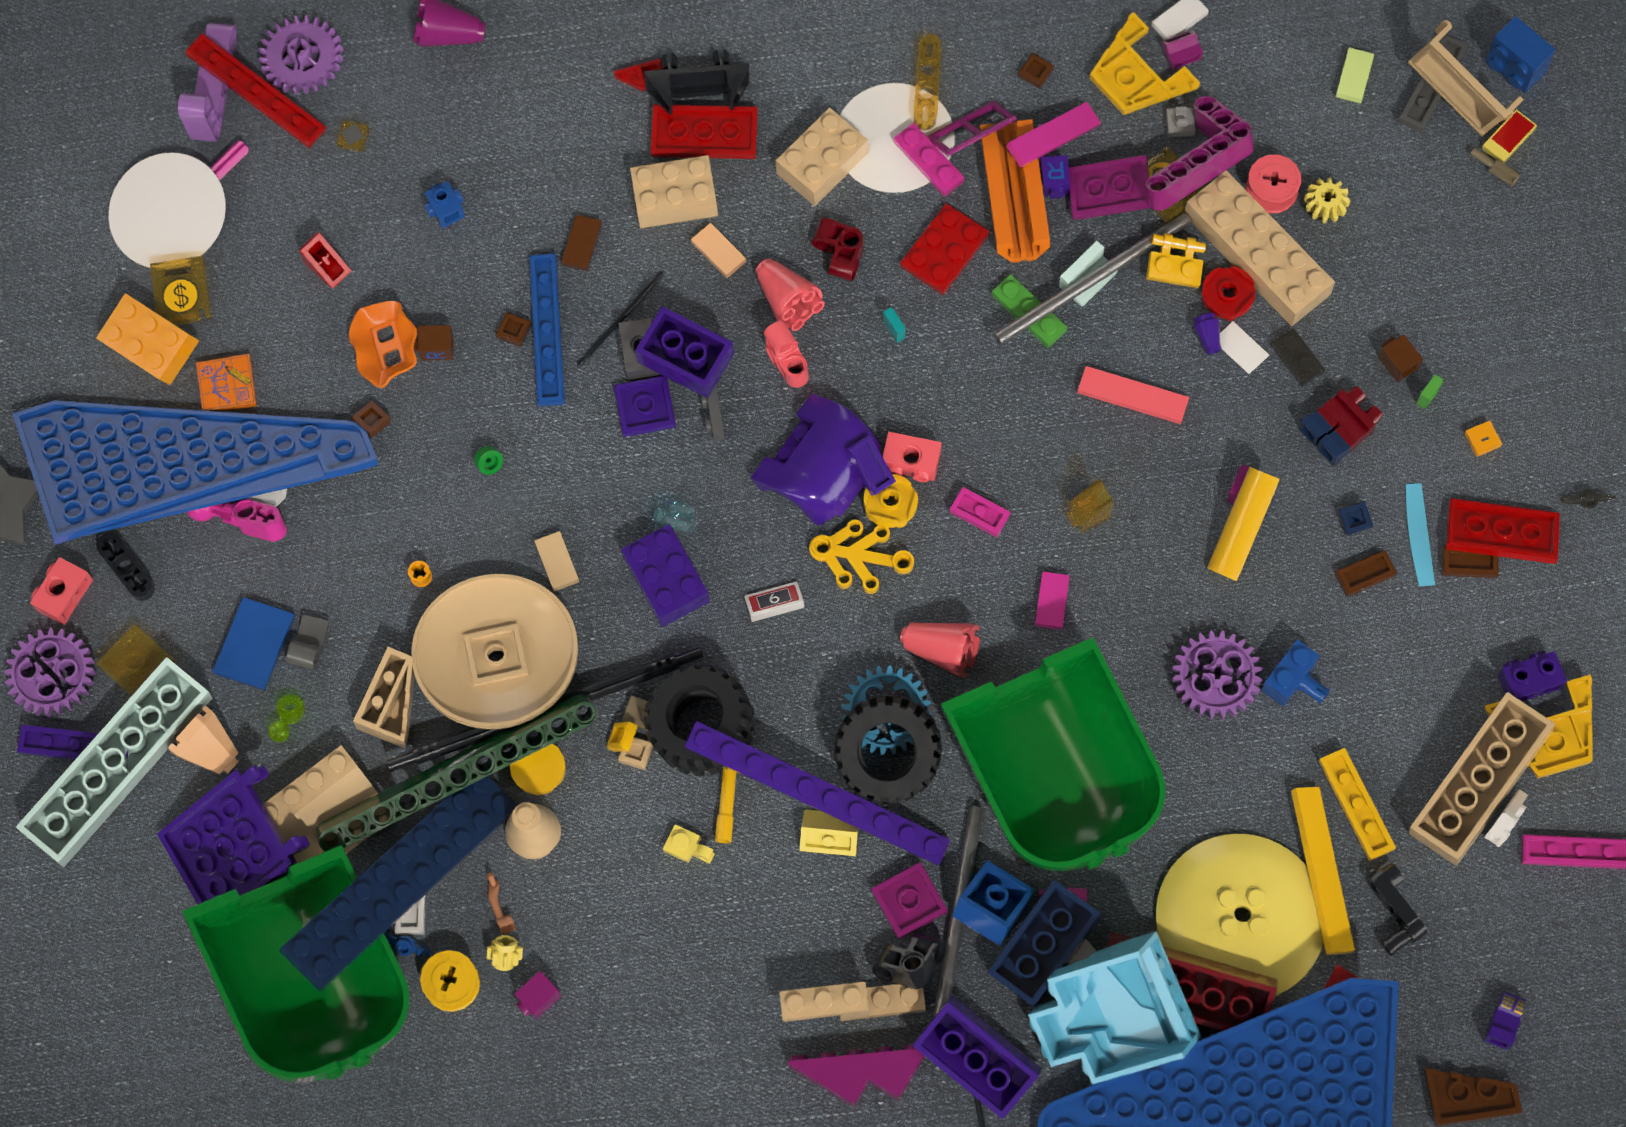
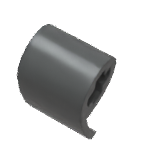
M302 615L297 639L292 640L288 648L287 664L311 670L316 669L328 630L329 622L327 620Z

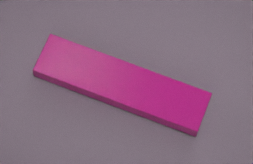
M1085 102L1012 140L1006 147L1021 168L1097 128L1101 122L1088 102Z
M1523 834L1522 864L1626 869V839Z

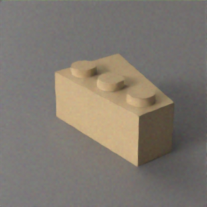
M387 647L353 722L357 730L407 750L415 681L412 666L413 657Z

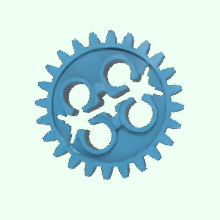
M889 665L886 673L882 672L880 666H877V674L875 675L867 669V678L865 680L858 675L859 685L849 684L853 694H844V698L850 701V703L842 705L841 708L845 711H851L858 703L867 700L866 694L871 689H877L882 692L884 689L879 680L880 678L888 684L899 680L893 687L894 693L904 691L909 695L910 701L916 704L919 703L924 708L931 705V701L922 700L928 692L927 690L918 691L922 682L919 680L912 683V673L903 677V668H900L894 674L891 665ZM877 728L866 733L862 742V749L869 744L871 745V754L875 752L876 748H880L882 756L885 755L886 749H890L893 756H895L897 747L907 752L906 743L909 742L914 746V742L906 730L902 733H896L893 730L889 732L894 743H891L886 738L874 742L880 734Z

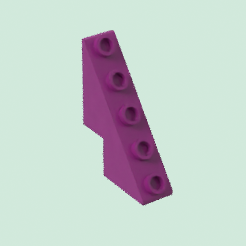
M913 1044L904 1046L905 1050L893 1051V1047L876 1048V1053H865L864 1050L857 1049L847 1051V1055L836 1056L835 1052L820 1053L819 1058L807 1059V1055H795L790 1057L788 1068L854 1108L868 1083L898 1101L925 1056L913 1047Z

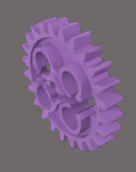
M50 628L48 635H45L41 629L38 630L37 638L28 634L29 642L27 644L23 641H18L21 647L20 651L11 650L15 655V659L6 660L12 669L4 670V673L11 677L5 681V684L12 688L8 693L12 697H16L15 702L19 706L24 704L23 708L27 712L33 709L37 716H40L44 710L48 717H51L53 710L61 716L62 708L65 706L70 711H73L71 704L73 701L81 705L82 701L79 696L81 694L89 696L85 686L94 685V682L88 676L96 674V671L90 668V666L95 664L94 659L88 657L92 652L88 647L84 648L85 643L82 639L76 641L77 637L75 634L71 633L67 636L64 629H61L58 635H56L54 629ZM35 647L37 653L41 656L40 659L64 683L67 681L73 687L67 690L65 699H63L64 693L60 690L57 682L37 662L33 663L30 658L23 659L24 657L32 656ZM57 649L54 657L46 658L48 651ZM36 666V673L32 677L26 678V672ZM70 667H75V672L71 676L64 678L65 671ZM55 686L54 692L51 695L44 696L46 688Z
M1211 630L1207 639H1205L1202 633H1199L1198 642L1190 638L1188 641L1189 648L1185 646L1180 648L1183 656L1176 655L1174 661L1179 665L1173 666L1172 672L1178 675L1172 678V683L1180 684L1176 687L1175 694H1184L1181 698V703L1191 702L1189 711L1194 710L1196 707L1199 708V717L1206 711L1209 712L1210 720L1214 718L1215 713H1219L1221 720H1224L1226 712H1229L1234 718L1237 714L1236 708L1245 712L1246 705L1244 702L1252 705L1254 702L1252 695L1259 694L1260 689L1254 686L1261 685L1263 680L1256 676L1261 674L1262 667L1254 666L1258 663L1259 657H1250L1254 648L1244 649V639L1239 643L1234 642V633L1229 639L1225 638L1224 631H1221L1219 637H1215ZM1201 655H1206L1212 660L1211 664L1204 665L1202 669L1201 681L1208 685L1209 689L1207 691H1199L1195 688L1194 684L1197 681L1198 675L1193 674L1191 678L1184 679L1190 672L1189 665L1186 662L1192 665L1191 668L1193 670H1197L1200 664L1198 657ZM1229 659L1236 660L1239 663L1240 667L1236 672L1238 677L1250 671L1244 678L1247 688L1242 685V681L1238 680L1234 687L1236 690L1234 695H1226L1222 690V687L1230 685L1232 681L1233 669L1229 668L1225 663ZM1214 671L1219 672L1220 679H1215Z

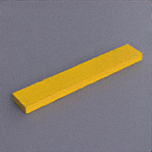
M1295 788L1291 790L1326 955L1354 952V943L1320 788Z

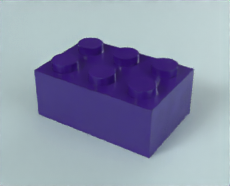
M662 306L635 352L637 362L708 399L734 356L733 342Z
M670 524L621 549L626 565L661 627L710 602L707 589Z

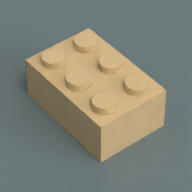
M829 108L776 160L777 175L811 204L816 206L869 153L868 139Z
M709 155L630 168L640 228L718 216Z

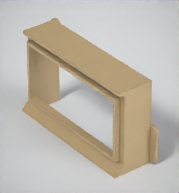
M1444 20L1435 28L1437 34L1408 63L1483 136L1500 121L1504 122L1514 114L1513 110L1524 99L1519 96L1508 106L1504 107L1439 43L1442 37L1452 28L1451 23Z

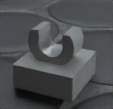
M1184 106L1166 110L1168 137L1194 136L1193 108Z

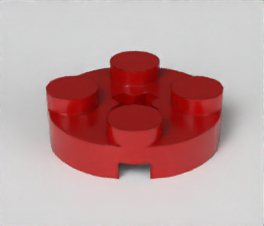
M1239 267L1216 268L1206 276L1203 282L1201 300L1210 313H1215V316L1224 318L1227 321H1233L1237 317L1246 314L1254 303L1255 288L1253 279L1245 270ZM1233 288L1234 297H1225L1222 289L1228 290Z

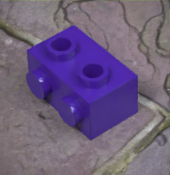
M1539 651L1530 655V659L1522 662L1519 659L1511 660L1503 665L1504 668L1498 674L1505 694L1508 692L1522 702L1561 690L1567 683L1555 651L1547 654L1545 651Z

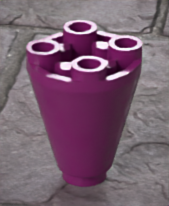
M420 0L417 18H421V21H417L413 43H418V46L421 47L482 43L486 22H482L480 18L442 0Z

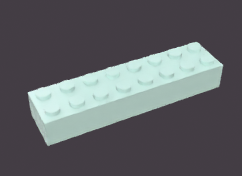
M166 657L21 820L16 828L64 868L168 750V747L176 741L177 736L213 699L209 691ZM127 751L129 752L128 759L125 757Z

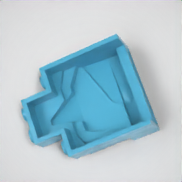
M1156 931L1092 953L1087 959L1056 969L1047 979L1049 992L1055 999L1038 1004L1029 1014L1030 1026L1037 1034L1041 1043L1042 1054L1048 1059L1050 1066H1057L1081 1058L1083 1071L1089 1076L1092 1084L1185 1058L1201 1037Z

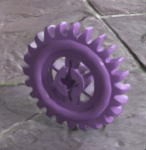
M295 15L294 24H291L287 18H284V28L275 23L277 33L267 30L271 40L262 38V44L266 49L259 48V53L263 57H259L258 61L263 65L261 71L263 74H267V81L273 82L275 88L283 86L284 92H289L292 88L295 95L299 93L300 89H303L304 94H308L309 88L318 91L319 84L324 87L328 85L326 79H335L333 72H338L341 69L337 63H341L344 60L341 55L344 49L342 45H339L341 38L339 36L335 37V29L331 28L328 31L329 25L326 21L320 26L318 17H315L313 23L310 24L308 15H305L303 23H300L298 16ZM309 42L314 43L316 46H310ZM287 49L288 56L285 59H283V55L285 53V50ZM320 52L319 60L316 63L313 54ZM292 63L294 66V71L290 70L286 65ZM313 66V68L304 71L306 68Z

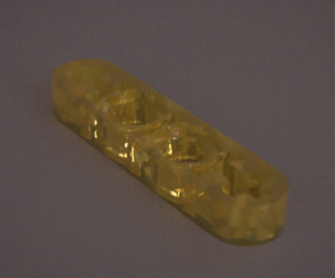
M934 34L922 36L918 43L913 121L920 130L924 131L932 129L937 122L942 43L940 38ZM927 44H933L932 57H927ZM929 65L934 67L936 72L932 75H925L921 69ZM923 89H930L934 92V96L925 99L919 93ZM923 107H928V121L922 120Z

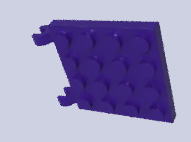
M254 765L245 773L243 770H235L157 833L197 905L234 889L237 890L240 896L274 882L287 872L290 866L297 864L294 855L311 845L306 835L300 838L296 835L285 843L252 785L268 777L269 773L264 765L259 768Z

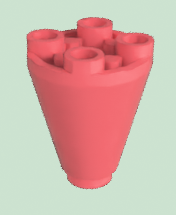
M766 259L757 266V278L776 320L784 321L792 331L801 329L805 321L823 309L825 305L822 300L823 295L815 284L772 259Z

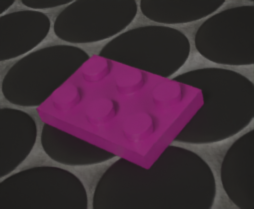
M1146 155L1069 168L1071 208L1074 220L1150 208L1146 182L1150 178Z

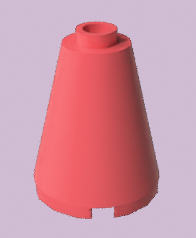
M911 622L908 627L905 626L903 628L900 641L903 643L904 649L964 679L969 675L964 672L967 667L973 668L978 654L980 637L975 636V630L980 631V628L972 623Z

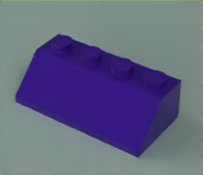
M953 995L913 1044V1047L1002 1119L1005 1118L1033 1084L1042 1069Z

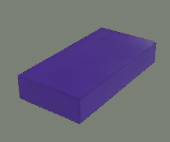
M870 434L865 435L845 448L871 496L878 494L896 482Z

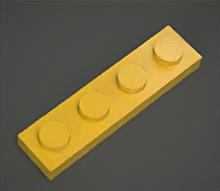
M1343 748L1320 758L1318 762L1368 860H1374L1394 851L1396 846L1346 749Z

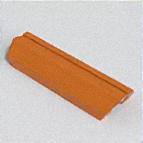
M1032 119L1012 122L981 139L997 253L1012 263L1036 260L1050 248V236L1039 161L1036 159L1020 168L1006 147L1012 140L1034 129ZM996 123L979 125L980 131L982 132Z

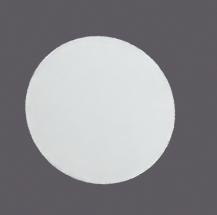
M886 83L859 93L845 106L840 116L868 139L869 153L849 174L859 183L882 192H906L928 184L930 181L894 144L893 138L912 123L926 136L951 124L952 120L946 108L929 92L909 84ZM954 130L938 138V140L949 148L954 147ZM940 150V152H941L948 160H950L951 156H949V157L946 156V154L943 153V152Z
M162 153L148 157L130 168L114 189L109 205V226L114 241L128 258L140 265L154 269H172L186 265L204 254L214 243L221 231L226 211L223 188L214 172L206 164L192 156L180 153Z

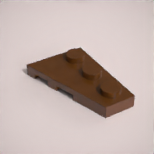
M1430 1068L1424 1069L1435 1127L1523 1113L1518 1087L1515 1083L1475 1078L1459 1073L1436 1071V1069Z

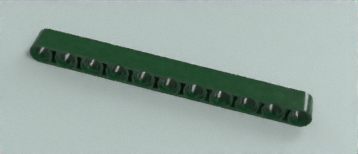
M584 694L575 695L549 708L536 718L513 726L321 822L317 826L315 833L319 846L325 852L341 845L345 848L592 724L597 718V709L588 696ZM588 705L586 713L582 715L576 714L580 706ZM563 718V723L560 726H551L553 720ZM530 731H539L536 738L532 740L526 739ZM507 743L513 744V748L509 752H501L503 745ZM480 756H488L486 763L482 765L476 764V760ZM454 769H463L459 777L450 776ZM431 781L438 782L436 788L432 790L425 789L427 783ZM404 794L413 795L409 802L402 803L399 801ZM378 807L387 808L386 813L383 815L374 814ZM359 819L362 821L361 825L357 828L348 827L352 820ZM329 832L337 834L333 840H323L324 835Z

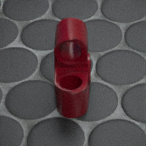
M821 218L811 244L820 251L834 254L829 271L826 272L827 274L852 282L864 252L862 232L855 227L838 223L835 220ZM850 240L858 242L855 246L846 245Z

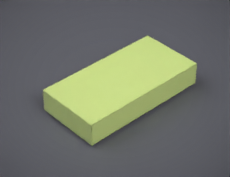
M1353 48L1348 49L1336 93L1337 98L1357 103L1362 102L1374 58L1373 53Z

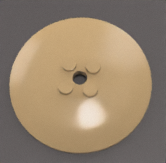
M482 575L467 579L450 587L439 595L426 609L413 637L412 666L422 693L431 705L446 717L460 724L475 728H508L523 724L541 715L557 702L565 692L577 665V634L572 618L563 603L542 585L515 575ZM493 651H501L504 654L503 658L499 661H491L489 655Z

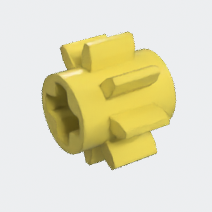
M501 935L491 941V946H487V959L492 960V965L496 969L508 971L513 969L514 966H518V960H522L523 947L517 946L518 941L514 937Z

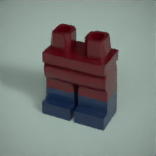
M1358 386L1347 392L1342 389L1313 414L1307 415L1300 422L1299 430L1314 446L1318 445L1317 450L1333 467L1373 433L1375 425L1383 415L1375 405H1372L1366 411H1363L1358 406L1366 398L1364 392Z

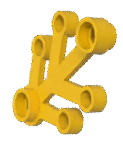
M856 519L849 521L845 528L832 536L818 535L814 537L809 545L811 556L817 561L827 563L836 576L837 586L842 589H847L852 585V575L842 568L836 557L848 560L862 580L863 589L868 594H874L878 591L879 580L871 575L863 562L893 567L899 574H908L914 567V557L908 551H898L894 556L866 551V549L877 542L885 543L889 540L890 530L888 527L878 525L872 533L849 547L840 546L839 544L849 537L858 538L862 535L863 524ZM857 525L860 527V530L852 532L850 527ZM880 530H884L887 533V535L885 537H879L877 536V532ZM822 545L828 548L824 553L818 551V548ZM906 561L908 566L901 568L898 566V563ZM842 576H847L849 578V581L847 583H841L839 581V578ZM868 581H873L876 583V586L874 588H868L866 586V583Z

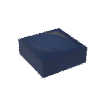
M1365 501L1338 509L1347 536L1374 527Z

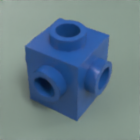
M448 181L443 184H435L429 191L425 192L427 203L424 204L430 218L436 217L442 229L465 218L461 205L464 200L458 188L452 189Z

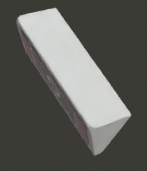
M797 581L744 596L751 622L804 608L803 597Z

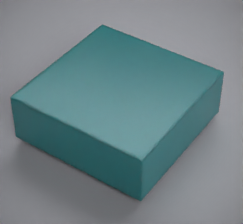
M890 307L883 311V322L895 341L898 343L905 339L906 327L895 310Z

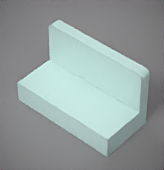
M1096 241L1060 276L1059 287L1062 290L1107 262L1108 260L1103 256L1105 247ZM1117 271L1075 297L1074 300L1080 306H1084L1117 274Z

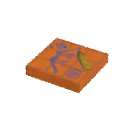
M250 354L196 363L202 411L226 412L257 406Z

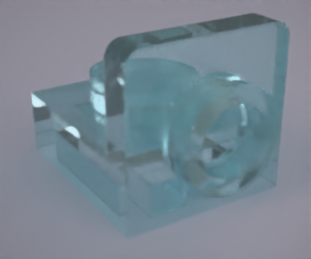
M667 498L662 507H657L653 514L652 522L655 523V531L670 524L675 530L692 534L696 528V509Z

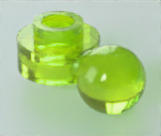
M293 694L285 695L277 702L276 710L279 720L271 723L268 728V736L274 742L281 743L286 741L290 735L288 725L295 724L304 717V703L300 697ZM289 704L295 705L292 710H287L285 707Z

